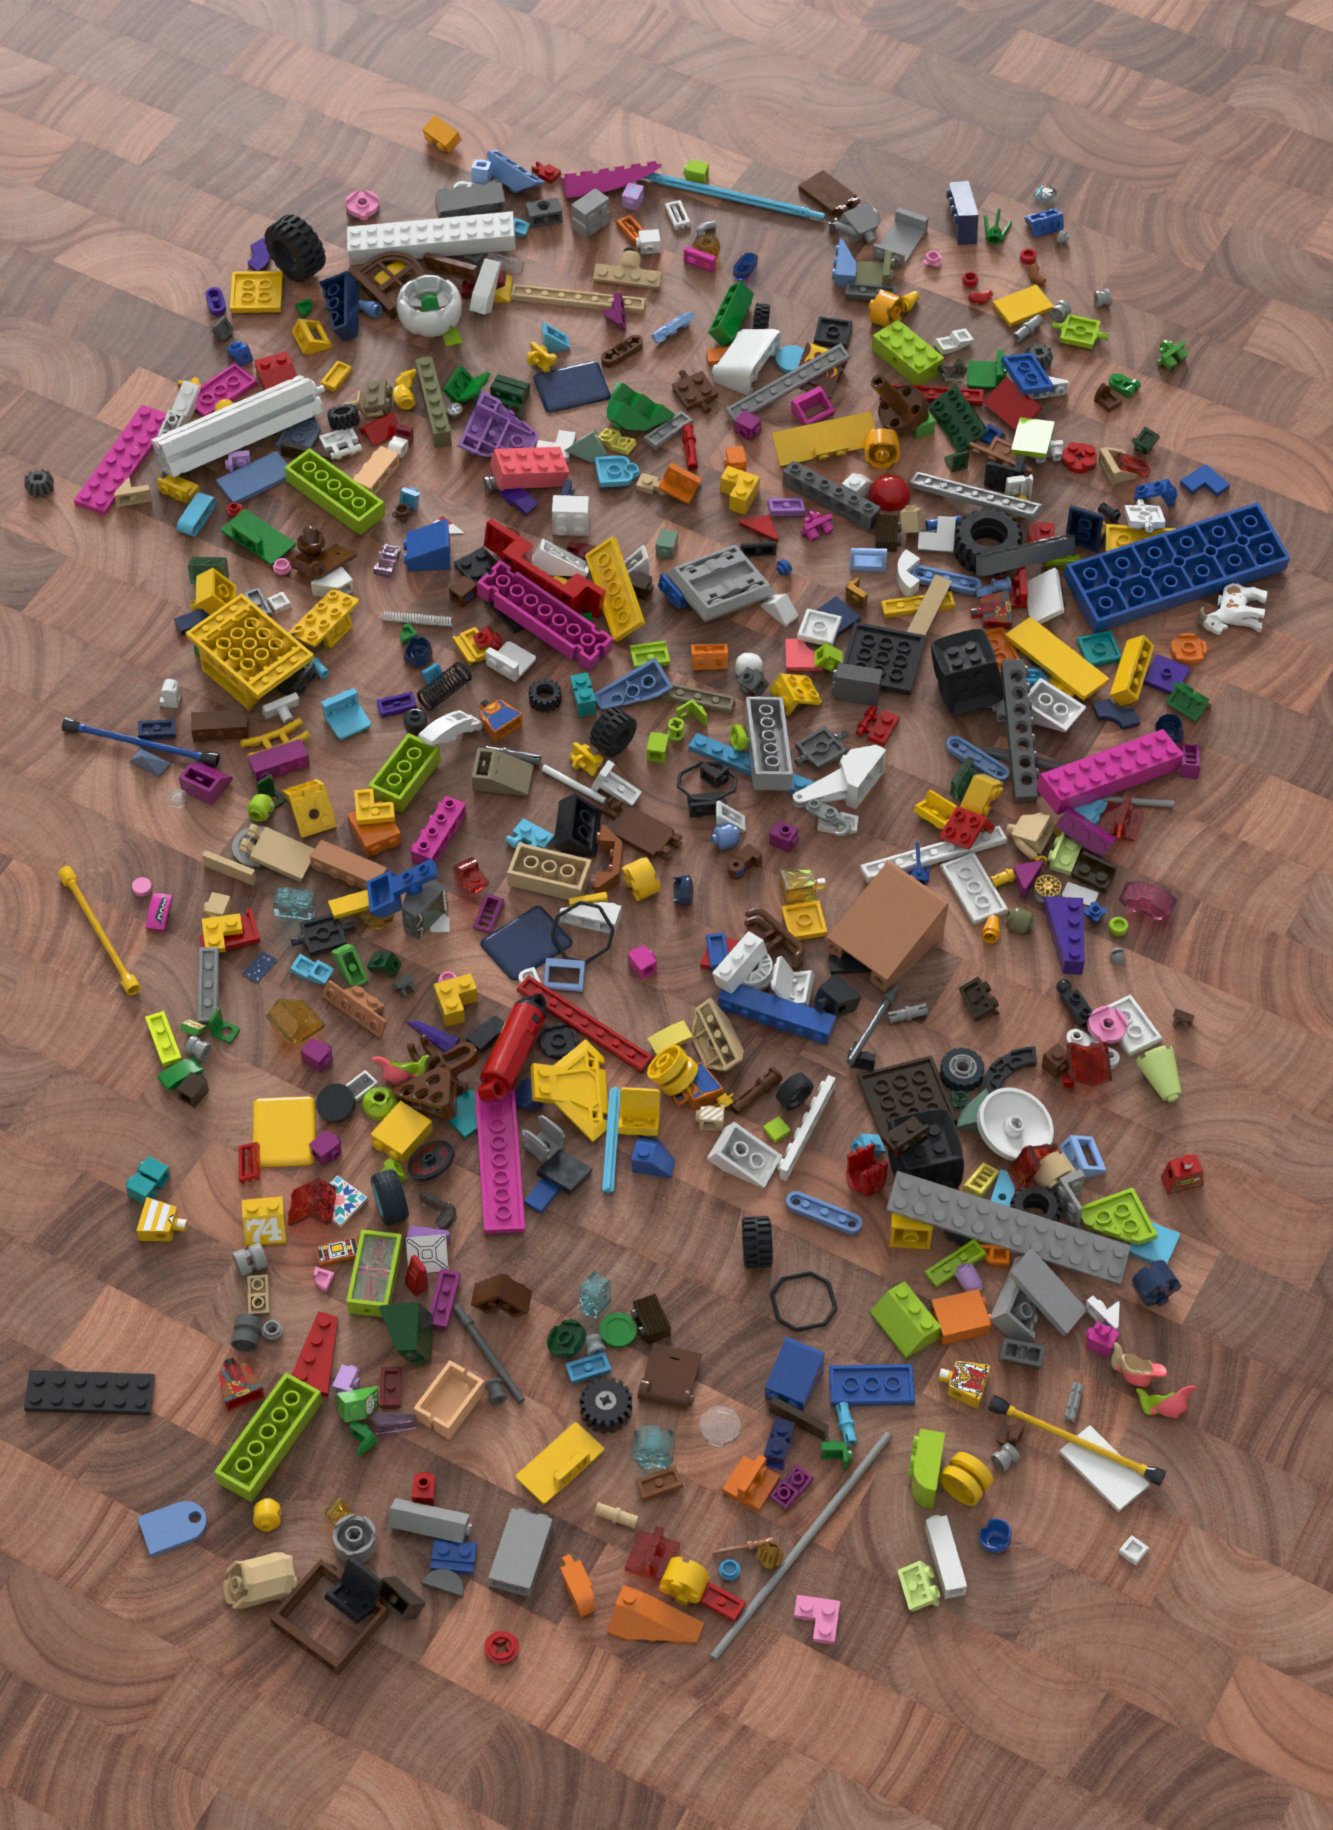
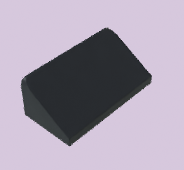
M776 542L741 543L739 549L746 557L776 555Z

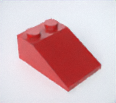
M287 351L254 360L256 375L263 390L287 380H292L297 376Z

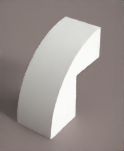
M907 549L902 553L898 561L897 584L905 597H912L919 592L920 580L913 576L911 571L919 565L920 558Z

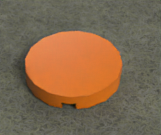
M1183 633L1172 640L1170 652L1176 661L1186 665H1194L1205 658L1207 645L1203 639L1198 638V635Z

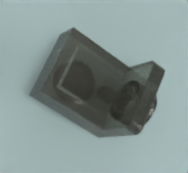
M958 358L953 366L939 365L937 369L944 382H961L968 370L963 361Z

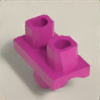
M813 511L807 512V518L804 519L806 525L803 526L800 534L802 537L806 535L813 542L820 537L818 529L821 528L825 535L833 532L834 527L831 522L833 516L829 513L821 517L819 512L816 514Z

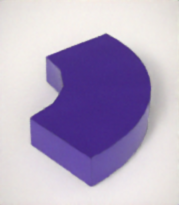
M264 238L250 245L251 251L254 254L247 263L248 267L253 271H264L270 263V254L266 250L267 246L264 243Z

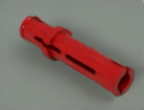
M687 423L682 426V442L685 445L687 468L693 471L698 468L695 448L696 437L693 433L692 424Z

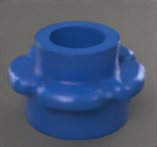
M786 559L777 562L776 569L780 575L785 574L788 576L789 572L792 571V566Z

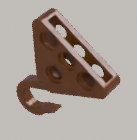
M470 1042L455 1045L452 1049L442 1054L445 1062L469 1053L468 1056L448 1066L436 1067L394 1087L392 1093L398 1103L402 1101L419 1113L446 1120L455 1118L457 1115L456 1079L460 1073L477 1063L479 1053L475 1045ZM409 1102H415V1104L409 1105ZM424 1105L431 1106V1107L426 1108V1109L423 1108Z

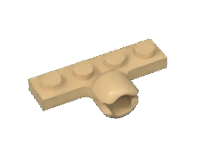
M624 251L621 254L618 266L596 264L593 282L659 290L662 272L640 269L641 256L634 251Z

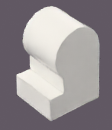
M166 679L160 694V706L178 708L182 697L180 685L176 680Z

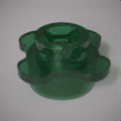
M966 1089L963 1091L952 1090L950 1093L952 1106L963 1109L971 1102L969 1100L970 1092Z

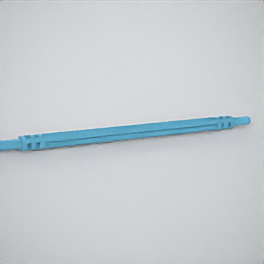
M653 172L643 178L657 184L804 218L825 219L824 213L811 211L810 208Z

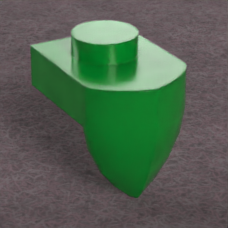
M353 1421L349 1425L350 1435L361 1442L356 1456L370 1450L378 1441L366 1424Z

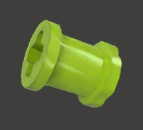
M678 717L671 718L668 722V728L670 729L668 731L669 739L675 742L681 741L684 738V721Z

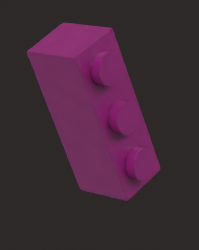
M301 739L248 756L249 766L256 782L269 774L275 778L310 766L309 757Z
M1071 807L1064 812L1055 826L1100 858H1103L1117 839Z

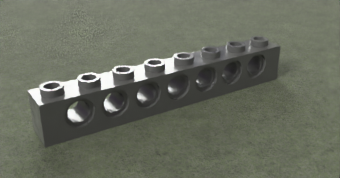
M1024 659L1002 660L1000 671L1014 804L1036 803L1038 796H1041V794L1036 789L1039 769L1035 768L1037 751L1033 750L1035 734H1032L1031 728L1034 727L1033 716H1030L1032 701L1028 699V694L1030 693V683L1026 681V677L1029 674L1028 665L1025 666ZM1012 678H1017V679H1019L1020 681H1019V682H1014V681L1012 680ZM1019 695L1021 699H1016L1013 696ZM1015 712H1021L1023 716H1017ZM1017 729H1022L1025 733H1019ZM1024 746L1027 750L1023 751L1020 750L1018 747ZM1025 763L1029 767L1023 768L1020 764ZM1026 780L1030 782V785H1024L1022 781Z

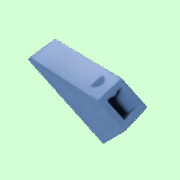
M840 238L839 245L835 247V255H838V257H834L833 267H836V269L832 271V279H835V286L846 287L847 282H855L857 263L843 239Z

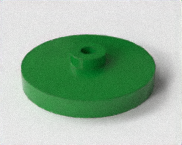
M612 1313L601 1322L600 1335L603 1342L608 1346L624 1348L635 1340L637 1325L634 1319L625 1313Z

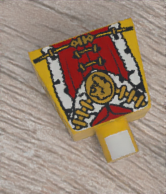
M957 1361L954 1371L941 1368L938 1380L949 1383L948 1395L978 1409L989 1376L990 1365Z

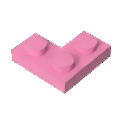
M797 1595L794 1618L815 1621L813 1642L835 1644L840 1601Z

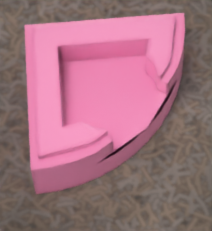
M315 1267V1283L320 1290L327 1293L335 1273Z

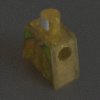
M780 870V888L787 906L814 901L816 899V890L826 889L825 879H814L811 870Z

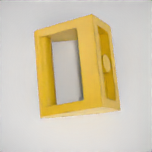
M297 320L292 333L303 354L310 355L332 347L320 321ZM317 329L322 341L314 340L310 331Z

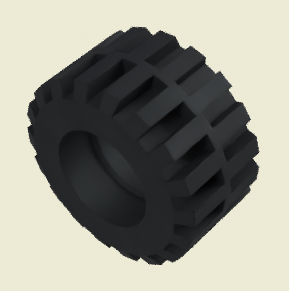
M615 706L609 708L593 725L589 742L607 757H614L621 753L633 739L637 729V722L621 708Z
M1029 1184L1027 1188L1021 1187L1019 1192L1016 1191L1010 1202V1207L1022 1211L1028 1208H1038L1045 1213L1040 1217L1059 1222L1061 1214L1059 1197H1055L1053 1190L1048 1191V1187H1040V1184H1036L1033 1187L1032 1184Z
M768 1216L743 1217L742 1219L743 1259L746 1269L767 1268L773 1264L771 1221Z

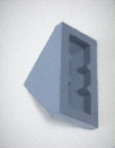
M141 747L129 760L134 765L159 778L171 765L170 762Z

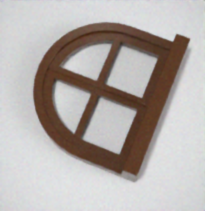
M396 251L376 255L358 269L354 265L348 268L349 273L358 280V286L374 302H379L382 310L391 319L398 316L397 304L394 305L383 292L395 283L402 288L404 284L400 279L412 270L416 274V279L419 276H424L421 264L414 257ZM397 261L405 263L407 266L394 275L383 263ZM377 266H380L391 278L377 288L365 275Z

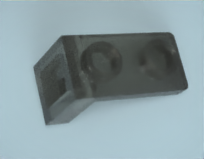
M421 1191L419 1194L420 1203L439 1213L435 1221L436 1228L448 1231L457 1219L456 1208L449 1202L437 1199L431 1193L427 1194Z

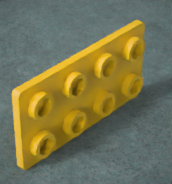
M331 589L288 633H295L296 640L312 647H316L323 640L325 647L331 649L353 627L349 613L360 603L359 599L336 589Z
M574 1422L517 1473L516 1480L545 1505L604 1452V1447L577 1422Z

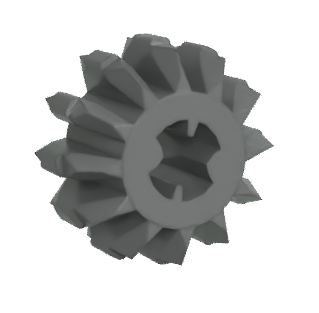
M1039 343L1036 346L1031 344V347H1027L1025 353H1033L1044 371L1050 367L1053 360L1051 348H1046L1045 344L1041 346Z
M43 468L40 471L37 469L34 472L29 471V474L25 476L24 487L29 495H34L35 498L38 496L43 498L45 494L50 495V491L54 490V478L49 471H44Z

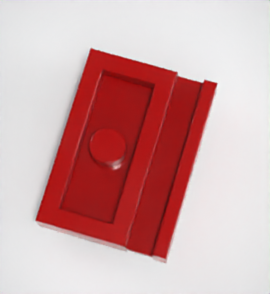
M1028 522V543L1054 537V523L1036 522V524H1031V522Z

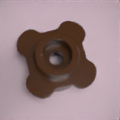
M401 503L395 507L392 516L401 519V521H407L408 516L413 513V509L409 508L407 504Z

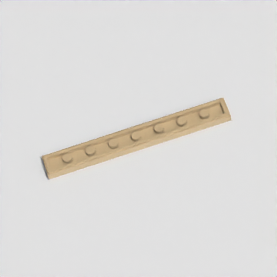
M513 284L510 300L610 310L613 309L612 300H614V295ZM622 296L625 300V313L644 314L646 298Z

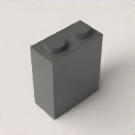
M839 663L838 669L833 671L832 692H835L834 700L870 706L875 705L878 707L882 670Z

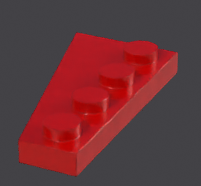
M318 1311L292 1376L321 1391L322 1396L328 1397L338 1317Z

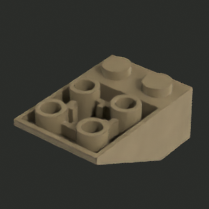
M477 747L472 773L473 791L528 796L534 766L499 750Z

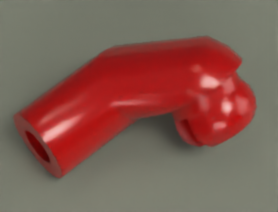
M987 289L984 293L973 292L968 295V300L982 305L993 296V292L990 289Z

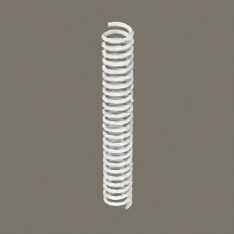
M384 611V617L383 612H381L382 621L452 627L451 617H449L448 623V616L446 617L445 624V616L444 618L441 616V620L440 616H438V621L437 616H435L434 621L433 615L431 622L430 615L428 622V615L423 617L421 614L420 619V614H418L417 620V614H415L414 620L413 613L411 621V613H407V615L404 613V617L403 613H401L400 618L399 612L397 619V612H395L394 619V611H390V613L387 611V616L386 611Z

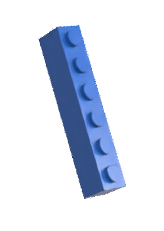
M742 984L732 994L722 989L718 997V1006L726 1013H733L744 1019H751L762 1025H769L780 1031H787L798 1037L811 1039L816 1043L828 1045L836 1027L835 1015L817 1011L814 1008Z

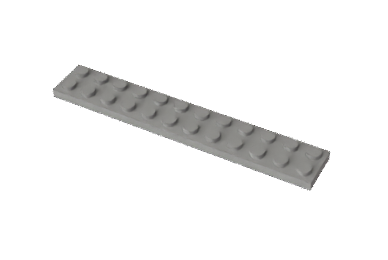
M900 1171L896 1172L886 1208L887 1212L1025 1255L1032 1248L1044 1262L1116 1285H1120L1122 1282L1131 1245Z

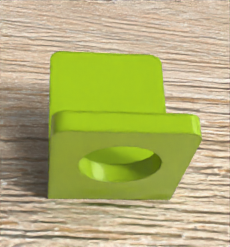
M693 699L676 709V717L683 719L693 714L704 727L707 726L708 715L704 708L699 706ZM687 708L686 712L680 715L682 710Z

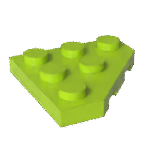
M1133 1187L1082 1206L1081 1221L1087 1229L1138 1246L1158 1239V1234Z

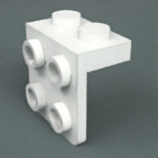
M510 641L506 642L498 651L489 647L485 652L486 666L514 682L536 661L535 655Z
M780 956L777 957L774 965L771 988L778 997L809 1006L815 974L812 970L793 972L785 959Z

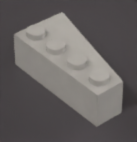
M1024 1255L1015 1258L1010 1271ZM1007 1276L989 1320L1010 1339L1027 1342L1035 1338L1033 1328L1038 1318V1315H1036L1037 1307L1017 1284Z

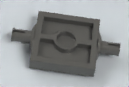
M823 726L795 743V748L802 755L794 759V763L796 766H799L807 761L817 771L823 769L847 754V749L841 743V740L849 737L848 732L843 730L836 735L830 732L826 726Z

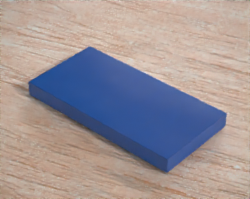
M913 1364L829 1365L831 1406H836L837 1404L840 1406L839 1403L842 1402L848 1403L849 1406L915 1405Z

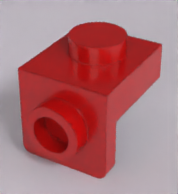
M488 626L473 635L479 650L488 645L496 651L502 647V638Z

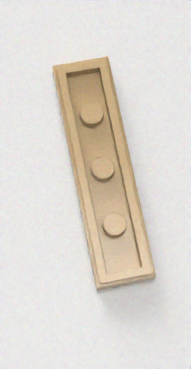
M935 574L907 632L921 635L927 634L952 581Z

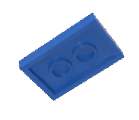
M1033 353L1002 356L1001 363L1022 395L1053 391V383Z

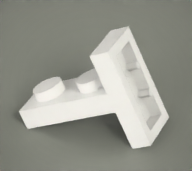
M608 760L590 789L597 792L601 788L623 803L633 806L641 791L613 773L611 770L615 764Z

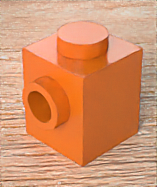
M743 446L726 448V457L723 458L724 468L730 466L746 472V457Z

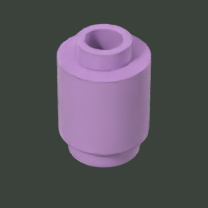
M963 1263L956 1268L955 1276L965 1292L976 1289L980 1291L983 1288L982 1280L973 1264Z

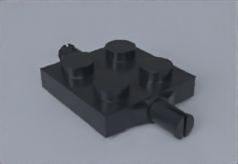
M331 913L299 922L301 936L290 940L292 947L304 944L308 949L310 957L333 951L347 944L345 932L356 929L354 921L342 924L339 919L334 920Z

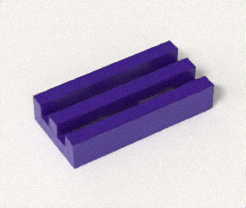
M412 691L377 700L381 718L405 713L410 709L417 708Z

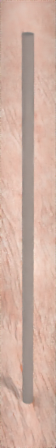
M889 1432L883 1434L709 1655L711 1659L717 1661L892 1438Z

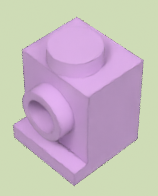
M342 1364L332 1385L335 1396H337V1393L358 1389L361 1379L359 1378L360 1370L357 1367Z

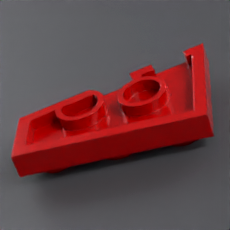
M252 908L246 910V913L241 915L243 933L224 936L226 951L260 943ZM203 934L199 936L201 947H205Z

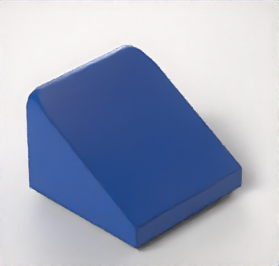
M988 424L985 429L987 434L980 439L991 445L995 436L1003 439L1005 433Z

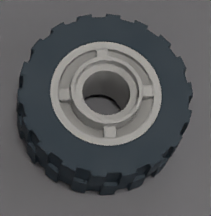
M963 1047L948 1051L946 1056L943 1057L940 1067L942 1082L950 1090L957 1091V1093H968L971 1090H975L980 1085V1082H982L985 1070L981 1056L977 1052Z

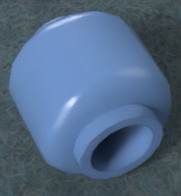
M727 823L714 828L711 840L714 846L717 845L720 850H726L737 846L738 841H740V834L736 826Z

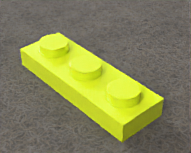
M162 1011L146 1016L145 1019L162 1066L166 1067L182 1061L165 1012Z

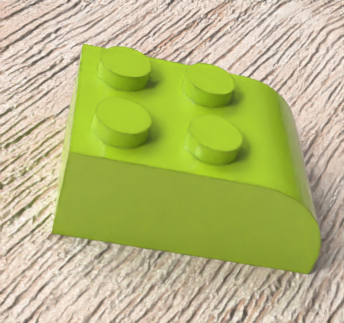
M920 1429L919 1436H914L908 1477H912L911 1493L913 1498L920 1505L933 1509L945 1433Z

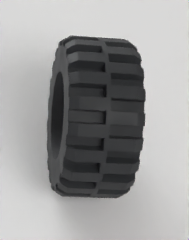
M285 215L266 229L264 234L266 250L269 252L271 260L275 262L276 267L283 271V274H286L289 279L304 282L324 267L326 255L325 248L322 246L323 243L319 240L317 233L313 231V228L304 219H300L299 216Z
M984 508L981 511L975 510L971 514L968 513L958 522L955 529L953 549L955 558L962 567L965 566L966 570L969 572L973 571L977 575V555L1022 545L1023 533L1020 525L1011 515L1007 516L1006 512H998L997 509L987 510V508ZM991 538L1001 544L987 547L978 544L975 540Z

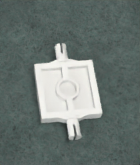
M1140 499L1137 500V505H1125L1124 513L1129 528H1145L1147 533L1153 532V529L1165 528V519L1160 506L1145 505L1142 499L1141 501Z

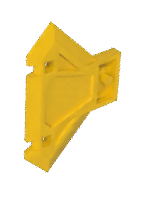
M585 1039L555 1065L533 1063L530 1067L533 1101L555 1104L592 1142L606 1132L607 1120H604L603 1115H608L606 1070L600 1069V1065L605 1064V1058Z

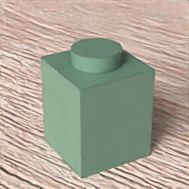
M661 529L656 542V556L673 559L678 546V532Z

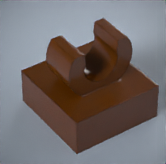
M611 796L601 809L602 814L615 820L627 804Z
M1175 1008L1173 1016L1177 1019L1174 1020L1173 1027L1176 1028L1178 1022H1183V1031H1186L1188 1029V1022L1193 1024L1195 1016Z

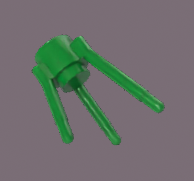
M1000 208L997 210L995 225L990 230L987 215H984L985 239L991 244L1003 242L1004 236L1012 224V221H1009L1004 231H1001L998 227Z

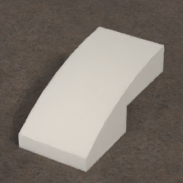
M967 329L951 331L950 336L936 338L934 345L944 355L973 343L974 339Z
M840 812L851 824L849 834L856 833L859 816ZM818 818L817 831L834 833L845 830V827L839 823H828Z

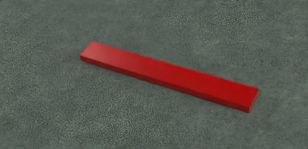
M528 975L517 987V992L524 997L537 993L542 994L547 1003L545 1011L638 1072L642 1073L652 1062V1055Z

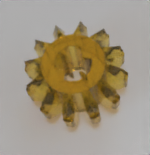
M701 234L700 237H696L692 248L716 256L717 259L720 252V242L715 236L710 237L709 234L707 236Z

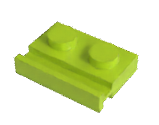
M666 641L630 646L634 669L654 657L661 667L670 666Z

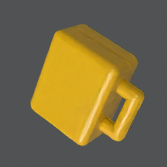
M311 1096L256 1099L253 1103L252 1143L258 1142L260 1145V1168L312 1165L315 1162V1157L310 1152L309 1144L316 1137L315 1099Z

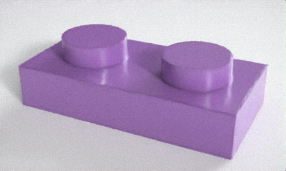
M768 498L767 505L770 516L805 515L803 498Z

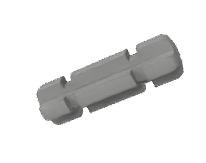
M1074 1382L1064 1415V1420L1074 1422L1076 1419L1084 1388L1081 1383Z

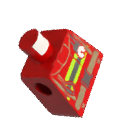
M1185 1154L1182 1158L1173 1159L1168 1162L1161 1175L1167 1195L1204 1186L1203 1170L1197 1155Z

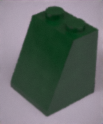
M420 1302L380 1305V1312L396 1351L412 1366L420 1367L431 1363L433 1315Z

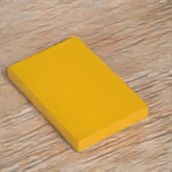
M1037 285L993 301V307L1009 327L1030 320L1036 314L1042 315L1050 312L1054 307Z

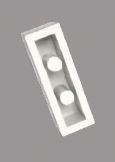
M748 931L713 971L712 974L716 985L732 994L768 953L764 940Z

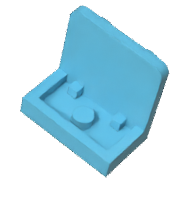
M355 688L343 691L321 702L323 717L339 740H343L371 727L370 720L359 705L358 693Z

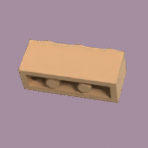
M380 446L377 451L373 452L369 461L364 463L361 471L353 477V480L376 495L399 467L398 453Z

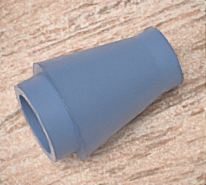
M358 301V309L371 318H378L381 315L382 306L379 302Z

